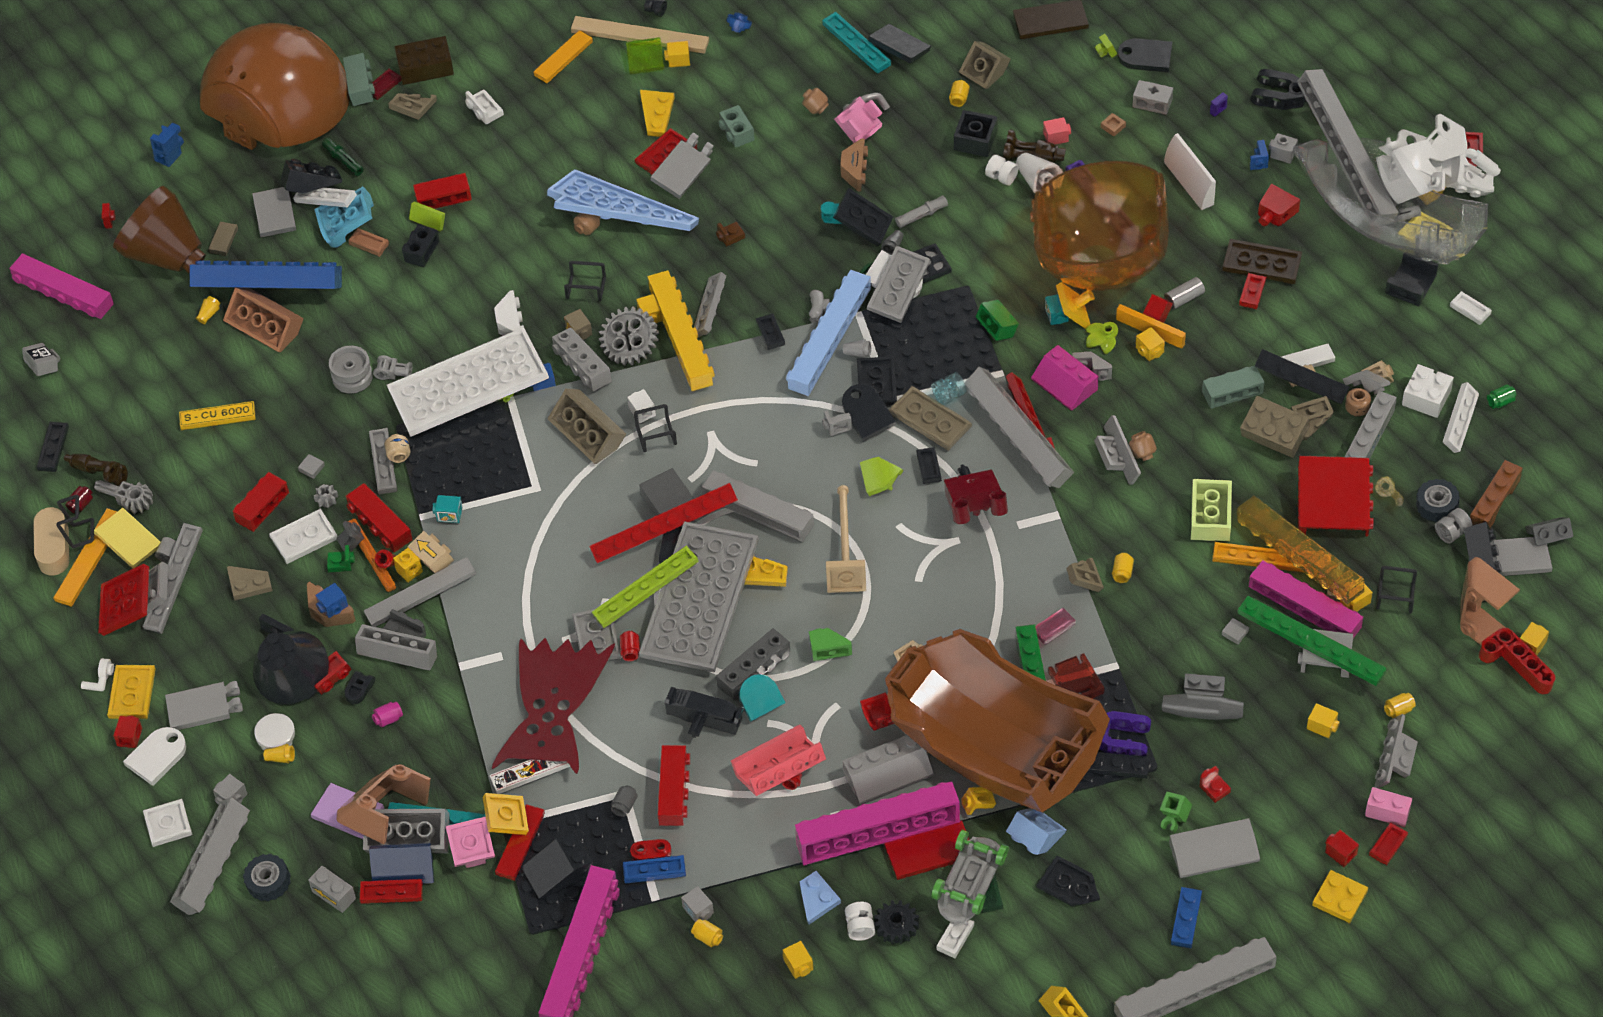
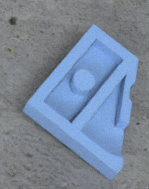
M817 871L800 881L808 924H811L841 903V899Z

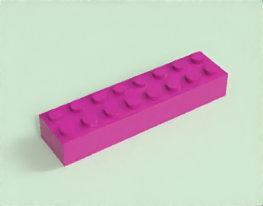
M952 781L942 782L933 787L920 788L915 792L902 793L897 797L880 799L875 803L862 804L857 808L844 809L831 815H822L817 819L803 820L795 824L796 845L803 865L811 864L959 823L960 801Z
M591 865L538 1013L539 1017H573L574 1012L579 1010L581 992L586 990L588 982L586 978L588 973H592L594 955L599 953L601 945L599 941L601 937L605 936L607 918H611L613 901H617L620 889L617 888L618 880L616 879L615 871Z

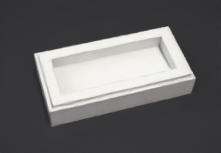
M1462 291L1450 302L1451 308L1479 325L1491 315V309Z

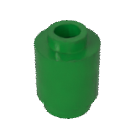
M1506 384L1491 391L1487 395V402L1492 409H1499L1514 402L1517 394L1512 386Z

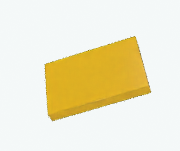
M155 665L115 666L107 714L109 719H119V716L129 715L139 719H148L156 670Z

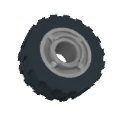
M1444 479L1424 482L1419 487L1416 497L1418 513L1429 521L1438 522L1443 517H1447L1450 512L1459 508V491H1457L1456 486Z
M262 854L259 857L253 858L244 869V883L249 893L260 901L275 900L282 896L288 890L291 882V875L287 865L277 855Z

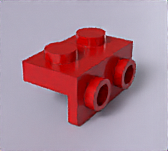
M337 651L328 657L330 663L328 675L315 685V688L321 695L324 692L330 691L336 682L346 678L352 670Z

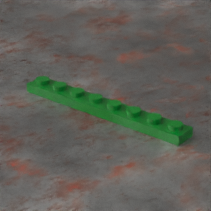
M1247 596L1238 608L1237 614L1375 686L1378 685L1387 671V668L1250 596Z

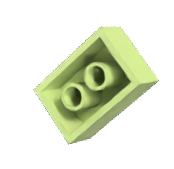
M1193 479L1191 540L1230 541L1232 481Z

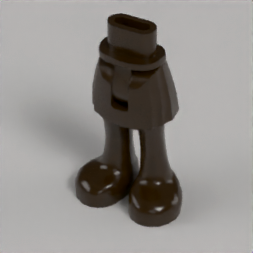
M1009 129L1003 158L1010 160L1018 158L1023 153H1029L1050 162H1056V160L1064 161L1066 149L1058 148L1059 145L1041 140L1037 142L1020 141L1016 138L1015 131Z
M66 454L64 456V461L68 462L72 468L91 474L103 472L104 480L109 483L113 482L116 486H120L123 481H127L128 470L125 465L119 462L100 461L87 454Z

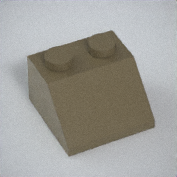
M974 41L959 73L988 89L1004 74L1011 59L984 42Z

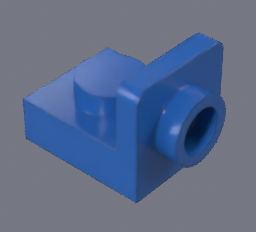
M1264 140L1257 141L1254 155L1250 156V170L1268 168L1269 155Z

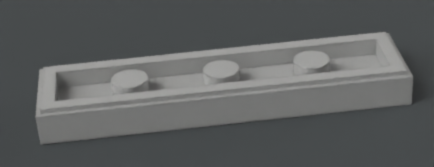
M388 428L369 431L378 494L396 492L397 485L393 461L387 458L384 446L386 439L389 438Z

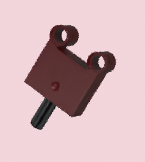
M962 464L957 469L958 477L944 479L945 496L952 509L953 521L955 523H968L971 519L970 512H973L974 516H979L980 510L987 511L989 508H991V513L994 516L1007 514V496L1001 490L992 469L971 474L968 466Z

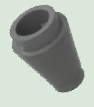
M895 230L882 242V250L892 255L895 247H900L904 237L903 233Z

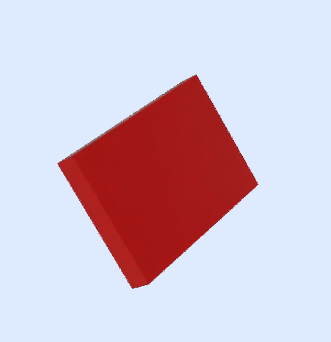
M670 128L635 158V164L653 175L682 140L686 143L688 139Z

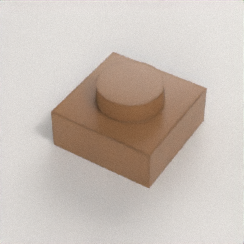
M1113 113L1101 122V128L1112 136H1115L1126 127V122Z

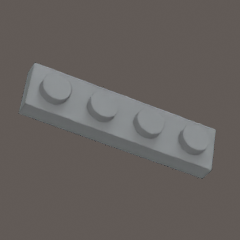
M722 272L708 279L694 325L698 338L707 335L712 329L711 325L716 315L717 305L720 302L722 289L725 285L726 275Z

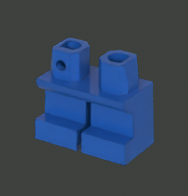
M171 123L168 127L162 125V132L159 135L153 134L150 137L155 161L167 167H170L181 155L180 147L184 143L183 138L178 135L181 128L175 123Z

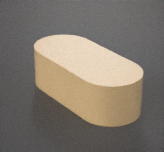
M54 507L42 509L34 518V555L40 570L46 575H58L64 572L69 565V544L56 526V523L65 520V517L61 510ZM67 523L62 524L61 527L69 537Z

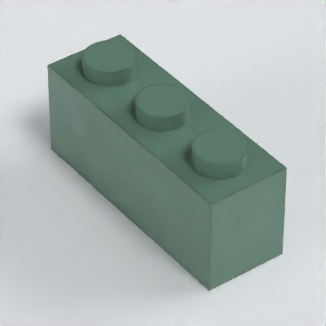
M364 53L344 57L348 92L353 106L372 102V94L375 93L373 83H370L373 81L371 71H368L371 69L369 59H365Z
M1245 367L1238 371L1227 372L1224 375L1203 380L1202 393L1210 409L1263 394L1264 380L1256 367Z

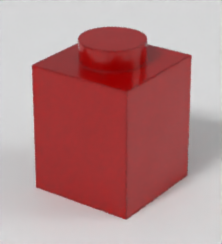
M1152 294L1143 314L1164 323L1173 303Z
M1339 830L1335 835L1331 834L1325 842V853L1343 867L1358 854L1359 844L1342 830Z

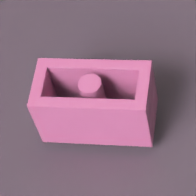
M1372 787L1365 816L1405 827L1410 813L1412 798Z

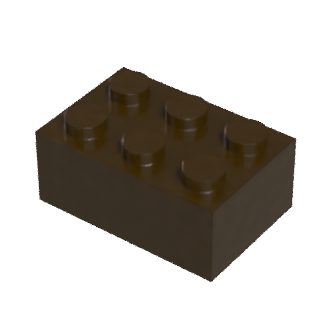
M446 36L394 46L403 85L454 75Z

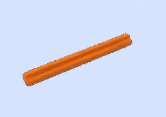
M352 519V520H349V521H348V522H350V523H353V522H354V523H356L357 525H359V523L357 522L356 519ZM361 528L360 532L364 539L358 545L386 591L391 592L395 590V583L387 569L376 565V551Z

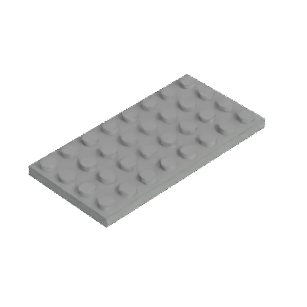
M684 522L673 554L687 545L699 562L661 588L639 651L640 658L715 672L759 541L758 535Z

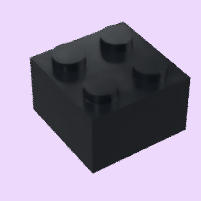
M963 110L954 133V150L988 157L997 133L998 117Z

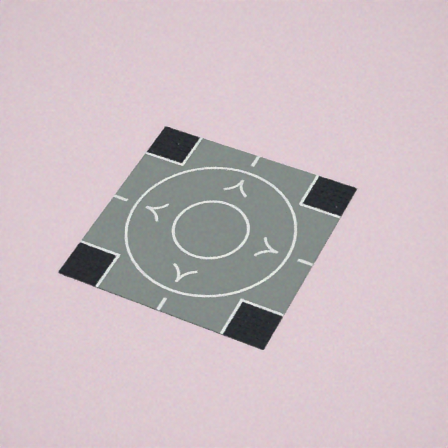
M969 286L913 298L901 323L869 310L857 312L809 396L788 389L786 376L789 370L793 369L796 358L802 354L803 346L809 342L813 329L816 330L818 322L782 330L781 333L785 339V345L771 350H767L762 336L705 349L703 354L707 353L709 359L708 366L713 367L715 377H712V386L691 391L676 356L610 372L612 382L595 391H592L588 386L586 387L582 380L512 396L508 402H504L503 399L496 400L411 437L404 423L396 426L397 433L405 436L409 442L410 455L405 460L423 531L429 536L433 534L440 541L438 543L440 546L445 544L451 550L450 555L454 561L450 565L467 557L476 571V575L441 592L440 596L493 794L497 793L490 779L491 774L530 760L508 758L492 769V764L504 744L516 728L529 716L520 690V639L526 643L530 651L544 638L547 639L552 651L557 650L569 639L573 650L577 653L580 650L572 614L598 608L659 565V553L663 534L600 563H596L589 547L655 517L640 495V483L673 468L695 499L703 495L702 486L714 470L724 473L734 480H740L750 487H756L766 494L774 495L782 501L790 502L800 509H806L814 517V526L803 542L725 507L690 522L758 535L759 541L754 557L763 560L769 559L786 565L788 567L786 587L743 586L715 672L640 658L639 655L638 659L634 661H626L623 659V656H621L622 658L607 661L588 696L568 717L577 745L579 758L578 774L571 767L500 793L523 796L524 805L527 804L545 810V815L522 866L555 839L575 831L590 856L593 866L615 871L616 879L618 880L617 888L620 889L617 901L614 900L612 904V914L683 896L697 886L701 890H706L803 864L796 845L795 824L803 820L817 819L822 815H831L844 809L849 810L862 805L858 803L843 773V760L906 736L895 724L873 731L863 714L860 701L885 692L886 694L888 693L885 678L898 662L893 652L912 640L924 646L927 644L926 641L939 636L945 638L953 635V631L962 629L988 638L1000 657L1021 668L1015 640V627L1035 624L1047 682L1100 701L1106 713L1117 711L1137 714L1089 590L1074 585L1069 580L1066 568L1072 563L1078 562L1048 486L1042 481V475L1036 473L1031 468L1032 463L1021 456V450L1010 443L1011 438L1000 431V425L989 418L988 415L990 413L979 406V400L968 393L967 390L969 388L964 384L975 370L981 367L988 370L1013 399L988 332L975 317L979 309ZM866 339V341L871 342V355L866 356V358L894 356L897 401L913 386L970 421L972 427L949 451L894 416L895 426L864 442L853 425L852 430L830 436L828 429L825 430L822 424L824 411L828 410L831 418L845 414L842 407V397L849 387L858 384L857 358H863L844 355V343ZM565 388L581 390L626 433L618 449L597 464H594L547 419ZM644 389L655 406L666 404L672 428L676 432L677 445L673 444L671 435L646 440L647 452H643L635 426L634 415L629 409L627 397L634 392ZM854 392L851 396L859 398V392ZM888 405L886 407L889 410L893 405ZM664 408L655 410L656 416L639 423L643 438L669 431ZM935 447L942 481L923 484L916 450ZM880 457L903 469L901 476L898 475L894 481L892 491L887 489L872 496L867 494L860 462ZM962 464L968 466L971 474L992 469L1001 490L1006 493L1007 514L994 516L991 513V508H989L987 511L980 510L979 516H974L973 512H970L971 519L968 523H955L953 521L952 509L945 496L944 479L958 477L957 469ZM841 485L849 488V493L847 494L849 560H865L866 591L827 593L826 561H842L840 500L837 493V488ZM438 495L461 497L463 509L460 523L437 522L436 515L433 514L432 509L433 503L437 502ZM661 589L614 621L619 647L620 635L625 631H633L639 635L641 648ZM772 628L790 641L789 656L778 662L772 671L764 674L776 683L786 703L753 721H749L743 709L741 714L742 721L736 735L703 726L699 737L693 738L692 735L688 734L691 722L666 714L665 700L671 687L706 694L729 701L737 708L742 707L739 696L733 700L717 686L716 675ZM817 628L833 630L851 641L852 655L813 661L809 631ZM556 687L551 690L553 694L559 691ZM535 700L533 703L534 708H543L545 700ZM562 700L558 703V709L566 710L570 706L568 700ZM546 712L542 716L544 722H550L554 719L552 712ZM531 724L527 727L526 731L529 734H535L538 732L539 727L536 724ZM800 724L804 728L807 738L813 744L821 743L826 760L803 771L800 786L795 790L786 789L780 783L755 796L736 777L731 760ZM556 725L552 728L551 733L555 736L561 735L563 727ZM1109 729V737L1111 739L1125 741L1131 739L1133 742L1145 744L1148 747L1146 756L1149 757L1148 773L1157 770V763L1145 733ZM544 741L538 742L539 747H543L545 745ZM662 745H686L687 753L691 755V763L687 765L686 770L690 771V781L686 783V788L689 789V799L685 800V806H688V817L684 818V826H659L658 801ZM927 752L933 770V776L863 803L871 804L878 802L880 799L897 797L902 793H911L920 788H929L942 782L952 781L960 801V821L964 822L1024 806L992 792L996 801L994 808L975 809L972 815H967L962 806L961 798L969 787L981 786L952 770L929 752ZM1086 772L1072 793L1131 777ZM628 785L636 790L638 797L630 812L626 816L621 817L611 811V803L619 788ZM503 833L507 846L512 834ZM665 839L671 844V856L684 855L685 877L625 883L623 862L634 861L631 857L630 849L635 842ZM520 868L515 880L529 933L535 935L569 926L587 877L539 900L522 868Z

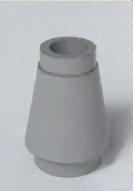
M864 339L844 343L843 353L844 355L866 358V356L871 355V342Z

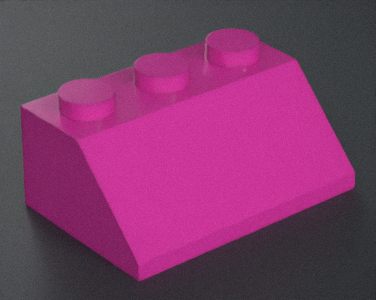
M1059 345L1044 355L1031 377V380L1071 411L1098 390V376Z

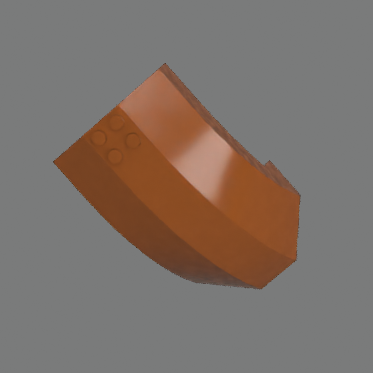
M962 629L953 631V635L942 638V636L926 641L927 644L924 646L908 648L885 678L888 687L889 706L891 707V720L906 735L939 761L968 780L1001 797L1039 812H1044L1073 792L1094 763L1110 720L1100 701L1061 688L1026 672L1000 657L988 638Z

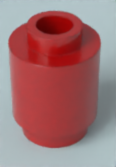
M625 631L619 637L620 654L624 660L634 661L638 659L640 651L639 635L633 631Z

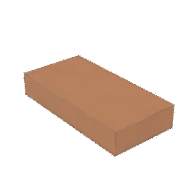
M359 228L348 240L349 245L379 257L389 245L387 239Z

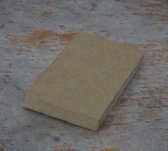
M913 386L889 409L892 416L948 451L972 427L970 421Z

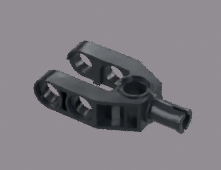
M1261 69L1258 73L1257 81L1263 85L1271 86V88L1288 89L1289 92L1284 93L1256 88L1252 91L1250 97L1251 102L1255 105L1280 110L1300 108L1307 102L1297 83L1299 77L1291 73ZM1255 95H1259V96H1261V97H1263V98H1262V99L1257 98ZM1273 98L1280 100V102L1274 101Z

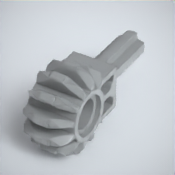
M101 480L95 482L94 489L96 491L114 496L118 505L123 506L127 512H132L134 515L137 511L143 513L144 509L149 510V505L153 504L152 491L146 484L142 485L138 482L137 485H133L123 481L120 486H116Z

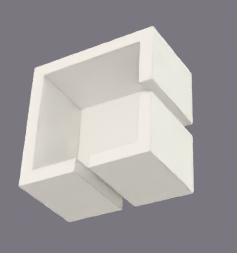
M1418 364L1404 391L1402 405L1438 418L1451 392L1454 377L1441 372L1435 374L1433 369Z

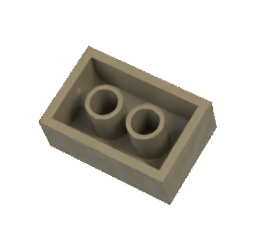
M1256 396L1240 430L1243 437L1294 458L1310 427V422L1307 416Z

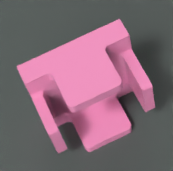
M858 97L834 120L851 141L855 143L860 139L869 138L882 127L881 121L877 118L882 114V111L873 100L865 103L861 97Z
M486 817L446 826L455 867L465 865L466 868L485 864L486 859L495 857L490 833L487 829Z

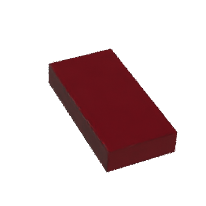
M390 68L372 82L375 93L372 94L373 98L376 100L380 99L402 81L401 76Z

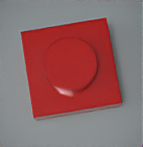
M102 203V220L105 229L112 228L113 221L116 220L115 210L111 209L110 203Z

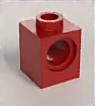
M131 715L119 716L113 735L117 746L137 748L143 729L139 718Z

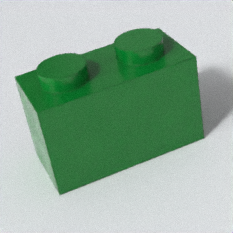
M999 300L981 303L975 316L996 341L1013 338L1019 325Z

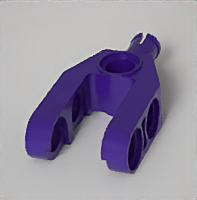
M1117 711L1107 712L1110 720L1099 750L1104 753L1146 757L1148 747L1145 744L1133 742L1131 739H1127V741L1111 739L1109 737V729L1147 733L1151 728V719L1148 716Z

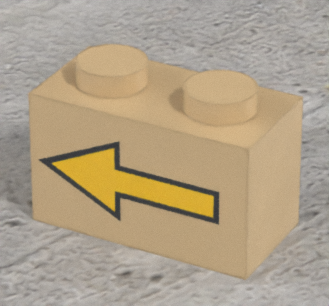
M425 531L408 546L420 558V561L434 573L448 567L454 561L450 555L451 550L445 544L440 546L438 538L433 534L429 536Z

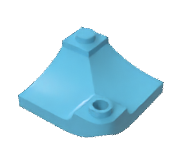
M364 187L355 191L357 196L348 208L320 205L314 209L320 231L330 247L341 246L346 242L345 237L348 233L372 219L371 207L374 204L371 195Z

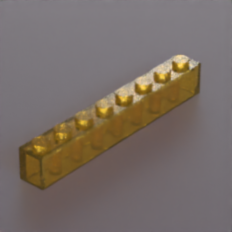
M1253 496L1237 508V520L1240 525L1247 527L1256 537L1264 540L1269 547H1273L1282 557L1290 560L1295 567L1303 570L1308 577L1316 580L1324 589H1328L1338 600H1342L1348 605L1364 593V579L1258 498Z

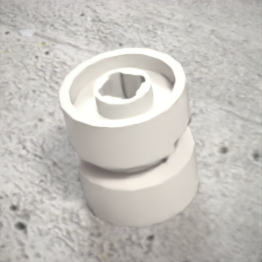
M993 155L986 166L985 175L994 180L998 179L999 182L1010 186L1018 174L1019 166L1011 161L1006 162L1005 158L999 155Z
M855 902L845 908V916L848 923L849 938L858 941L874 936L875 927L872 920L871 905L867 902Z

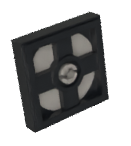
M936 243L914 251V253L930 259V263L922 278L923 283L952 272V268Z

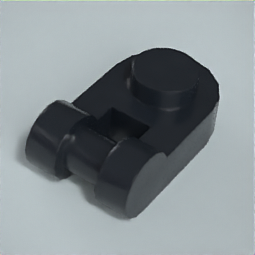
M355 671L345 689L346 700L351 704L362 702L369 689L373 687L375 677L371 675L365 676L362 672Z

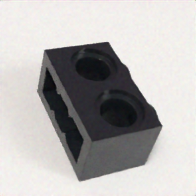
M418 224L415 230H412L408 242L402 247L404 261L424 268L440 242L438 230Z

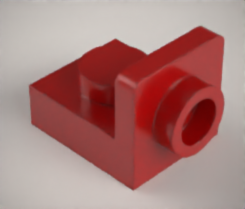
M1216 766L1206 769L1200 776V788L1214 803L1231 793L1229 785L1218 775L1219 769Z

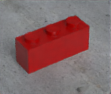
M466 173L413 185L417 203L433 209L472 200Z
M268 472L247 493L246 497L235 506L233 510L235 521L254 532L289 494L287 482Z

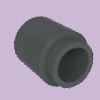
M628 785L621 786L611 803V811L618 816H626L638 797L636 790Z

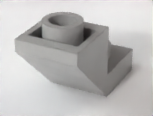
M1093 352L1072 353L1074 358L1098 376V380L1112 379V365Z
M1369 370L1343 378L1345 385L1353 384L1355 387L1363 384L1364 390L1368 393L1374 392V395L1378 391H1385L1384 387L1390 385L1389 380Z

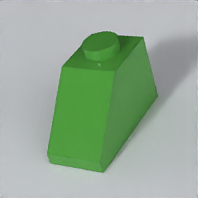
M817 628L809 631L813 661L852 655L851 641L833 630Z

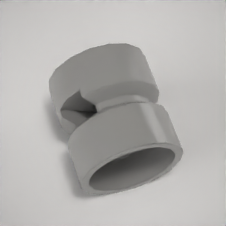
M1456 508L1447 517H1443L1435 523V530L1444 542L1452 543L1460 535L1464 534V528L1472 526V521L1464 510Z

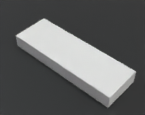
M1329 344L1282 356V358L1301 366L1311 364L1313 367L1335 362V356Z

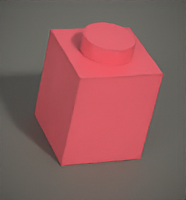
M1064 117L1043 121V134L1046 142L1055 145L1069 142L1071 128L1069 124H1066Z

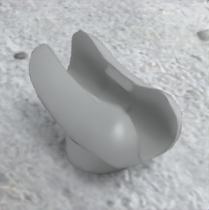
M812 290L810 293L812 308L809 316L812 323L818 322L820 317L824 316L826 307L830 302V299H824L823 293L819 290Z

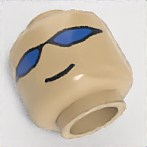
M399 434L391 435L386 439L384 446L387 458L395 463L404 462L410 455L408 439Z

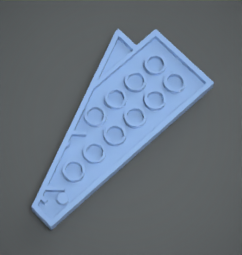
M575 169L547 190V196L556 200L554 208L597 215L602 219L614 218L638 222L644 225L650 224L686 231L692 230L699 222L698 217Z

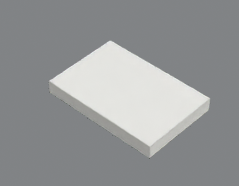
M321 509L269 533L270 538L286 564L337 540L336 538L338 537Z

